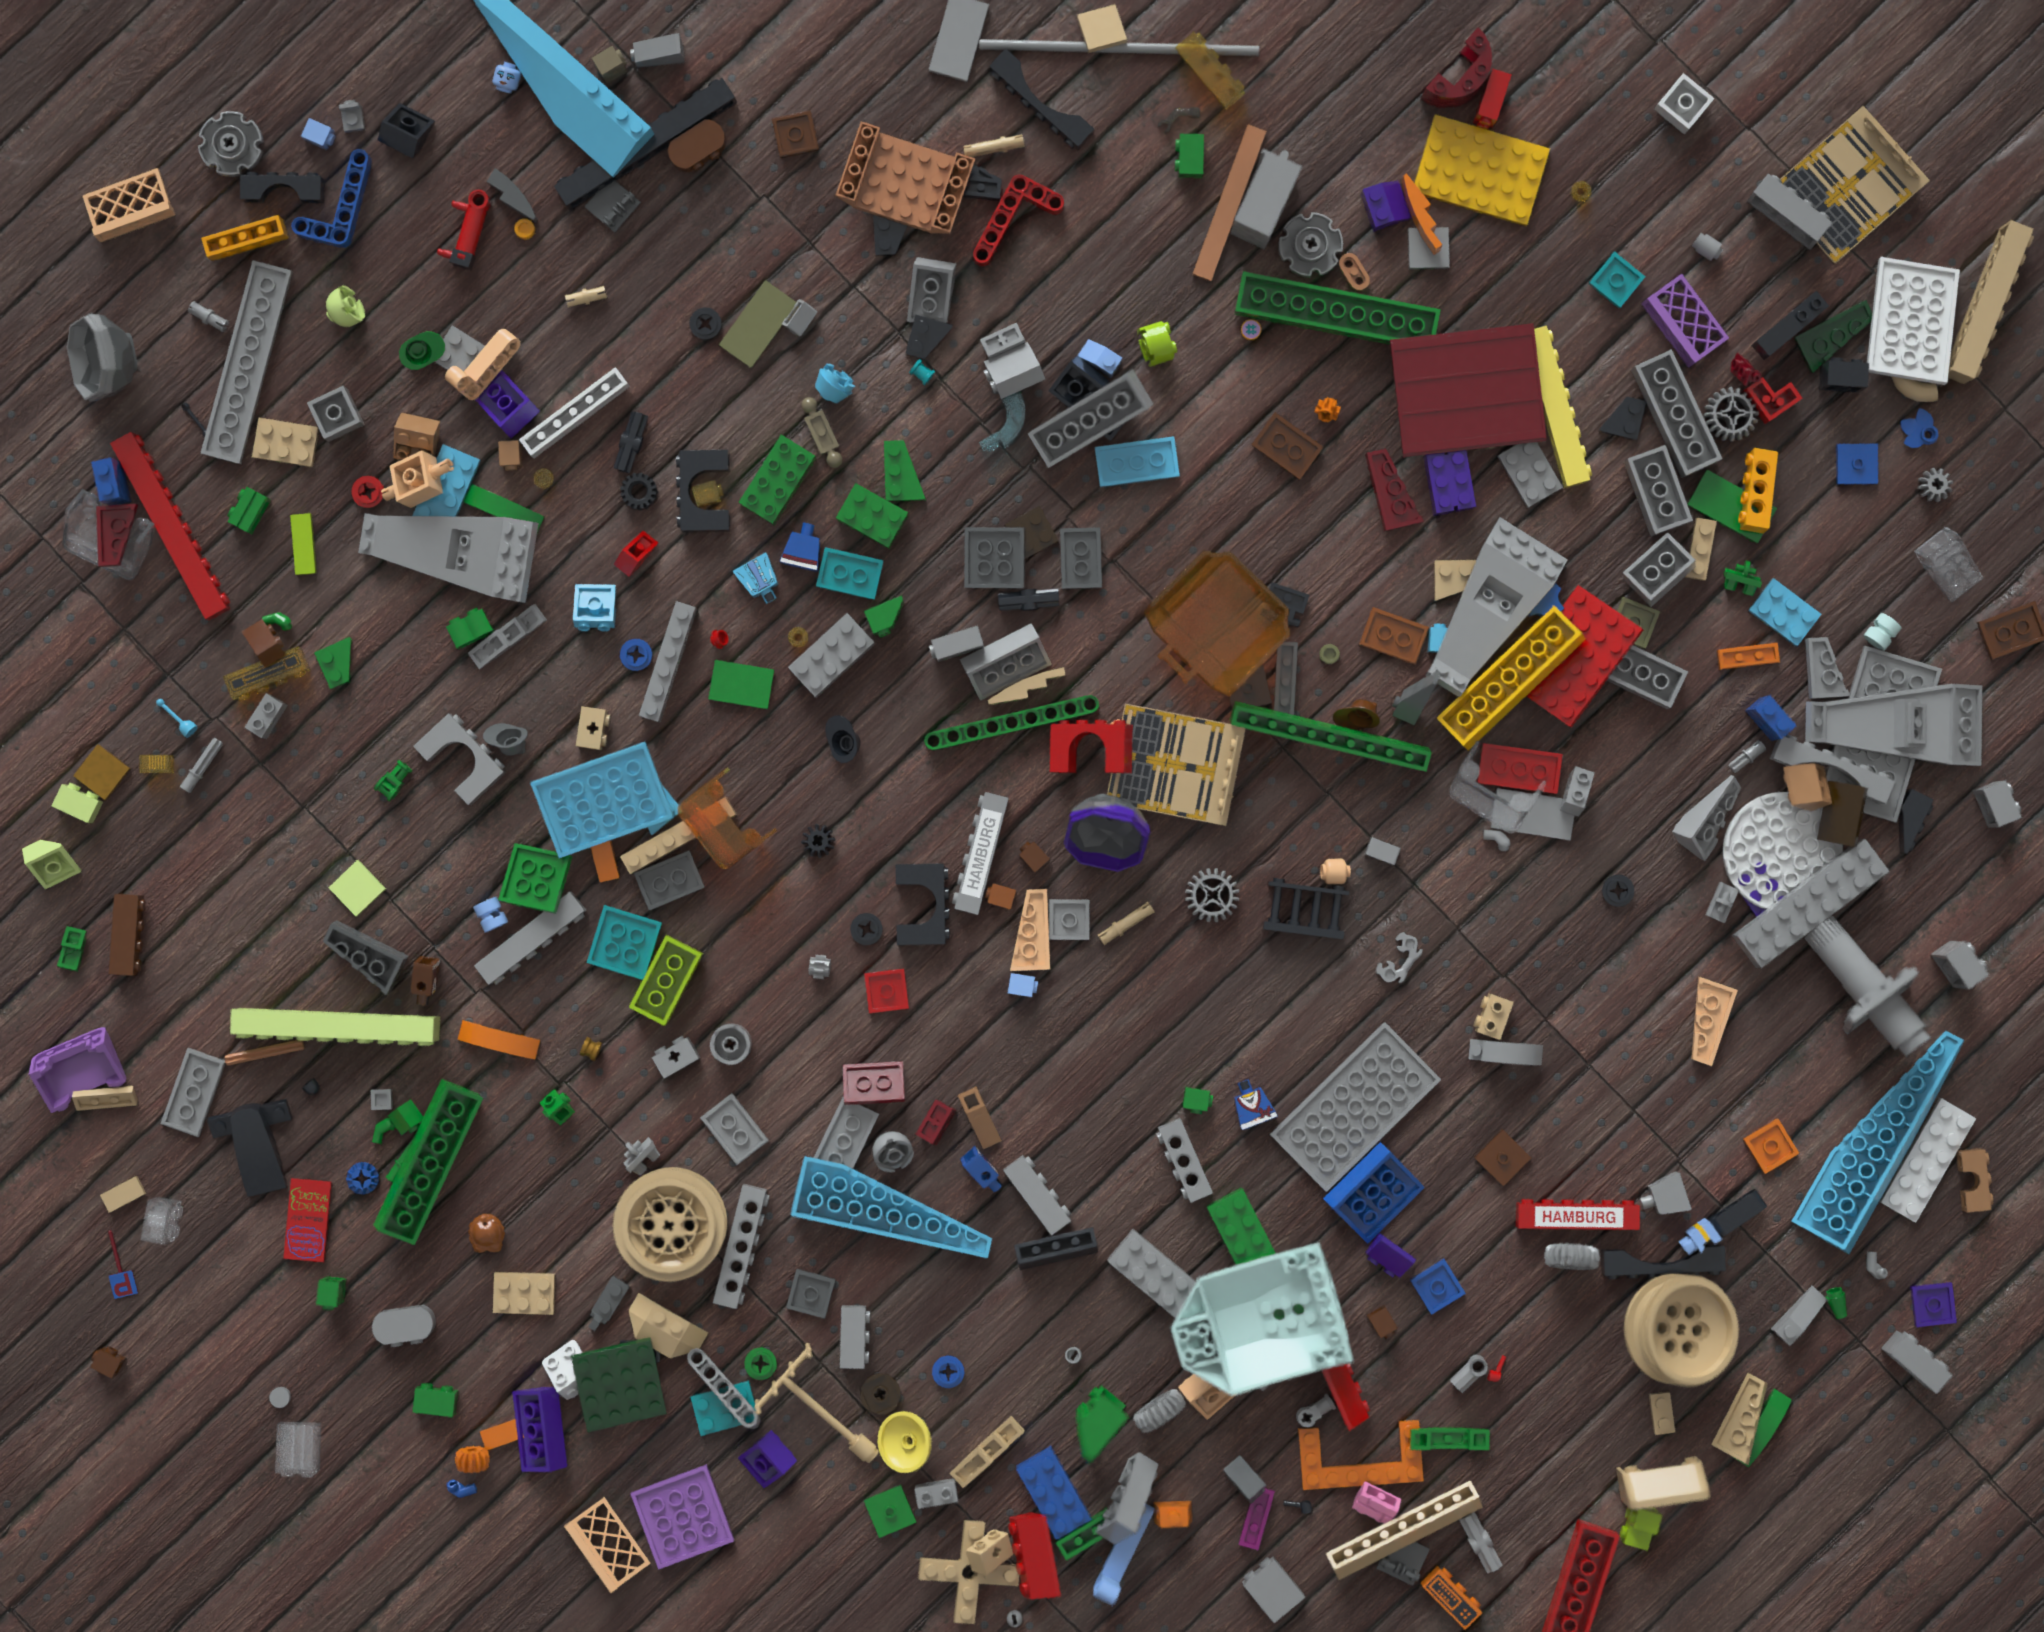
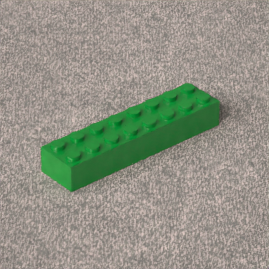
M441 1079L373 1224L379 1232L415 1245L483 1100L478 1093Z
M1242 1187L1206 1205L1236 1266L1276 1254ZM1295 1304L1293 1306V1310L1296 1314H1302L1304 1312V1308L1301 1304ZM1282 1309L1274 1310L1273 1315L1277 1320H1282L1285 1317Z

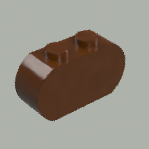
M703 120L672 140L668 147V154L672 164L682 172L694 170L696 172L705 166L704 163L711 159L713 161L721 156V152L724 151L726 146V138L718 123L712 120Z

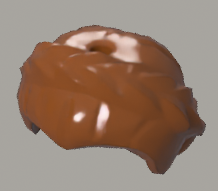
M488 1213L474 1218L473 1222L469 1224L468 1230L469 1241L472 1243L474 1251L478 1253L485 1251L499 1252L505 1235L502 1222L496 1216Z

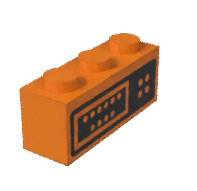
M1436 1566L1420 1583L1466 1630L1482 1614L1479 1608L1481 1604L1473 1596L1469 1598L1465 1594L1467 1590L1459 1582L1455 1584L1451 1580L1453 1576L1446 1568L1441 1570Z

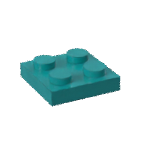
M1614 251L1588 284L1620 309L1646 276Z

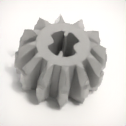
M1931 468L1930 473L1925 471L1923 472L1924 477L1918 479L1923 485L1918 486L1917 489L1924 490L1921 496L1928 495L1927 501L1929 502L1933 498L1935 502H1939L1941 498L1946 499L1948 497L1947 493L1952 492L1948 485L1953 484V481H1947L1946 478L1950 474L1943 475V469L1936 471L1935 468ZM1932 483H1938L1939 487H1932Z

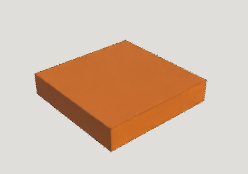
M1779 1119L1773 1120L1743 1139L1763 1174L1770 1172L1799 1154Z

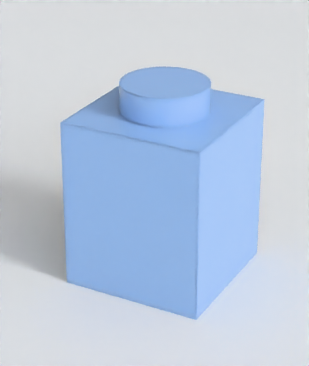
M309 118L301 137L305 141L327 150L328 146H331L335 140V131L331 127Z
M1011 973L1008 993L1032 997V993L1037 992L1038 981H1034V976Z

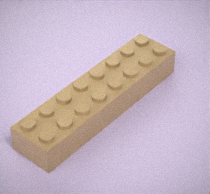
M2012 220L2000 227L1951 350L1948 378L1965 384L1979 376L1982 370L1980 363L1982 358H1986L1989 352L1988 343L1990 340H1993L1997 331L1995 325L2003 317V305L2010 299L2012 293L2009 291L2010 287L2018 279L2019 273H2017L2019 265L2022 266L2025 261V249L2033 241L2034 236L2031 235L2033 232L2032 228Z

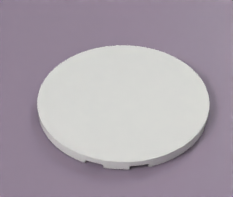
M1789 792L1765 794L1744 805L1731 820L1724 837L1723 861L1730 882L1734 888L1739 890L1738 892L1742 897L1764 909H1768L1777 902L1780 896L1788 894L1843 852L1842 844L1817 840L1823 807L1808 811L1792 806L1788 799ZM1765 864L1767 866L1766 872L1764 874H1757L1754 867H1761ZM1741 875H1749L1750 882H1744ZM1738 878H1739L1740 882L1743 883V884H1745L1746 886L1740 885L1739 882H1738ZM1769 879H1775L1778 882V888L1775 891H1772V883ZM1766 882L1770 884L1769 890L1766 888ZM1757 890L1762 895L1759 902L1750 897L1752 891Z

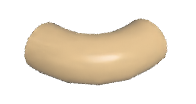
M1892 377L1895 387L1905 397L1917 402H1933L1938 400V390L1935 383Z

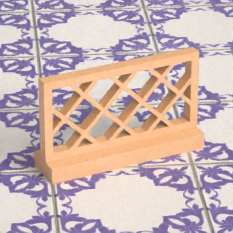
M158 168L83 195L93 226V234L100 243L175 216ZM156 176L157 182L154 188L146 185L150 177ZM134 183L140 185L135 195L127 192L129 186ZM143 188L152 191L147 200L139 197ZM117 190L121 192L117 201L108 198L112 191ZM158 193L163 196L164 202L155 204L152 203L155 194ZM125 194L133 197L129 207L120 204ZM99 197L102 200L98 208L91 206L90 199ZM137 200L145 203L142 210L136 211L133 209ZM106 201L114 204L110 214L102 211ZM118 207L126 209L123 217L118 218L114 216ZM99 214L108 217L104 224L97 225L96 220Z
M605 1497L564 1525L610 1593L650 1564ZM604 1503L608 1509L607 1518L596 1517V1508ZM593 1511V1516L587 1515ZM610 1513L614 1517V1519H609ZM583 1517L592 1518L590 1530L581 1529L577 1522ZM594 1519L606 1521L604 1532L592 1531ZM608 1521L618 1523L620 1526L618 1535L606 1533ZM621 1529L623 1530L626 1536L621 1535ZM584 1532L589 1533V1538L585 1535ZM592 1533L603 1535L602 1547L592 1545L590 1542ZM606 1535L618 1537L616 1549L604 1547ZM620 1538L630 1540V1551L618 1549ZM633 1546L635 1547L637 1552H632ZM596 1549H601L600 1555ZM603 1550L615 1551L613 1563L604 1562L602 1559ZM617 1552L629 1554L627 1565L615 1564ZM631 1555H640L644 1563L638 1567L630 1566ZM607 1565L612 1566V1572ZM615 1566L627 1568L625 1577L619 1581L614 1576Z

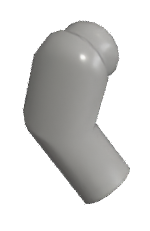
M1483 831V840H1495L1500 851L1504 852L1509 849L1510 839L1502 831Z
M1867 1251V1271L1876 1279H1885L1888 1272L1877 1263V1252Z

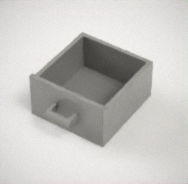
M1265 149L1262 150L1257 165L1259 169L1234 220L1230 233L1264 250L1302 166L1287 160L1289 153L1286 150L1282 151L1280 156Z

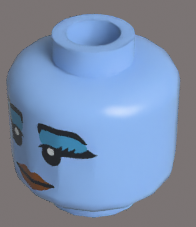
M504 62V65L496 66L492 82L497 90L511 93L512 90L514 91L518 88L521 73L515 69V64Z

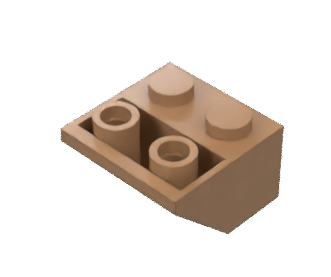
M401 413L394 427L393 458L403 460L419 451H424L435 457L440 435V421Z
M1810 763L1783 767L1785 773L1784 781L1789 791L1788 799L1792 806L1813 811L1832 804L1824 766Z

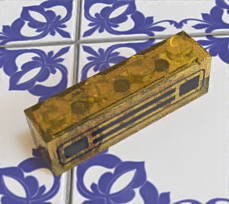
M297 646L284 651L285 656L267 667H264L260 661L223 676L231 698L238 699L239 702L250 698L249 694L254 692L261 694L268 691L269 686L274 684L281 686L286 684L289 678L294 677L298 679L305 676V672L309 671L310 668L302 648Z

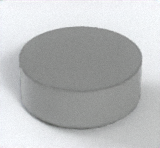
M277 1387L270 1393L269 1399L274 1407L282 1408L290 1402L291 1394L287 1388Z

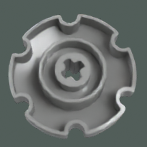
M221 112L218 120L211 117L205 122L199 133V137L203 139V143L198 145L202 160L209 168L217 166L216 172L227 177L242 175L241 172L244 168L251 171L259 163L263 151L258 149L259 144L264 142L259 127L252 120L245 122L246 117L239 112ZM232 142L234 143V145L230 146L228 145V143Z
M1311 212L1309 218H1304L1303 214H1299L1284 226L1283 231L1286 233V236L1279 238V254L1283 262H1290L1289 270L1294 274L1310 278L1312 272H1317L1319 276H1322L1331 271L1338 263L1335 254L1342 253L1343 238L1340 229H1332L1331 224L1333 221L1329 217L1315 212ZM1310 241L1314 242L1312 249L1308 248Z

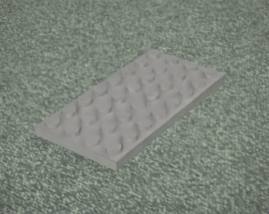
M1863 646L1848 699L1937 686L1942 669L1872 647ZM1834 745L1832 750L1835 753L1834 757L1839 759L1846 757L1853 760L1852 764L1860 767V764L1872 768L1871 772L1876 774L1883 772L1890 775V779L1895 781L1887 803L1880 804L1866 798L1863 813L1896 823L1915 759ZM1831 766L1827 767V782L1830 780L1855 785L1841 771Z
M1383 1022L1270 1135L1327 1192L1441 1079L1386 1022Z

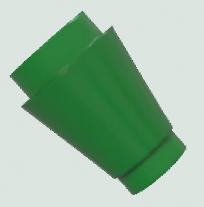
M1841 1287L1827 1290L1825 1298L1835 1318H1845L1847 1316L1845 1292L1842 1291Z

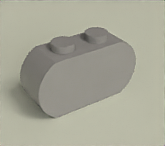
M424 1304L383 1310L375 1317L372 1331L380 1343L384 1345L390 1344L391 1347L402 1346L403 1342L410 1341L411 1344L422 1343L423 1339L433 1332L436 1318L433 1311Z

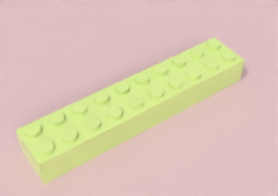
M237 1008L231 1009L230 1034H236V1038H249L256 1035L257 1039H269L277 1036L278 1040L293 1039V1036H297V1040L301 1041L313 1040V1037H317V1041H333V1038H337V1042H349L357 1039V1043H370L373 1040H378V1044H390L394 1040L398 1041L399 1045H410L414 1041H418V1045L430 1046L434 1045L435 1041H439L440 1016Z

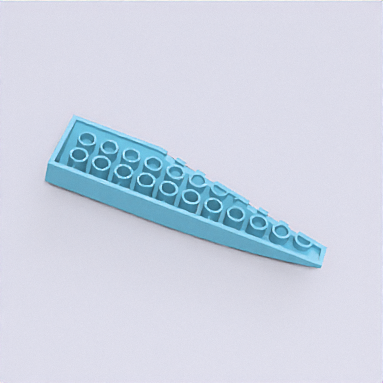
M1945 1031L1932 1044L1925 1055L1919 1058L1914 1063L1915 1065L1900 1078L1901 1080L1870 1110V1113L1858 1122L1852 1132L1848 1133L1843 1138V1141L1830 1152L1792 1219L1793 1223L1845 1253L1850 1254L1926 1118L1964 1042L1963 1039Z

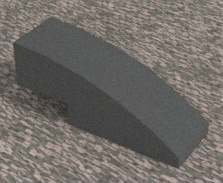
M495 168L487 183L502 193L500 197L501 202L534 223H537V216L524 194L506 175Z

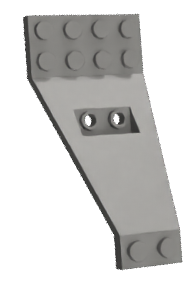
M365 513L358 553L372 555L491 597L526 603L538 523L506 517L377 516Z
M1945 684L1829 702H1806L1805 742L1825 743L1946 765L1981 766L1982 686Z

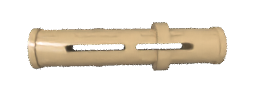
M1020 134L1006 138L1002 136L1000 137L1001 139L964 146V152L969 157L1001 151L1005 153L1007 150L1025 147L1023 135Z
M1146 902L1123 919L1113 922L1112 926L1098 934V937L1106 945L1114 938L1121 937L1129 928L1154 913L1153 908Z

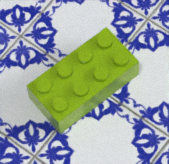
M666 935L629 1008L666 1026L704 953Z

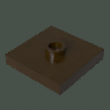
M1263 664L1224 673L1232 710L1235 701L1254 706L1272 703Z

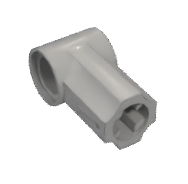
M1473 1355L1468 1360V1363L1450 1379L1461 1393L1487 1372L1488 1366L1485 1359L1480 1355ZM1481 1361L1483 1363L1482 1368L1474 1370L1472 1368L1474 1362Z

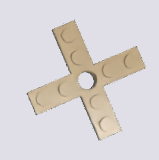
M964 1520L960 1559L920 1558L919 1580L957 1582L953 1620L955 1623L975 1624L979 1584L1018 1586L1019 1584L1016 1564L1002 1563L988 1575L974 1572L971 1577H963L962 1571L964 1567L970 1565L967 1549L984 1537L985 1522Z

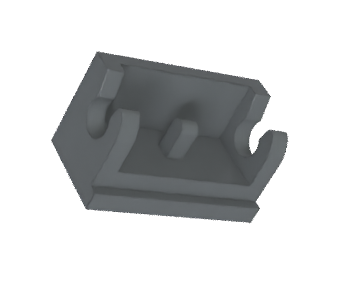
M1240 1455L1223 1469L1226 1477L1250 1504L1266 1491L1264 1489L1266 1484Z

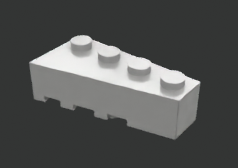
M1140 1452L1128 1459L1118 1481L1121 1485L1116 1488L1111 1496V1499L1114 1501L1109 1509L1105 1510L1102 1516L1105 1518L1102 1526L1097 1527L1095 1533L1114 1544L1137 1533L1140 1528V1518L1146 1510V1500L1152 1492V1489H1150L1152 1482L1157 1477L1158 1463Z

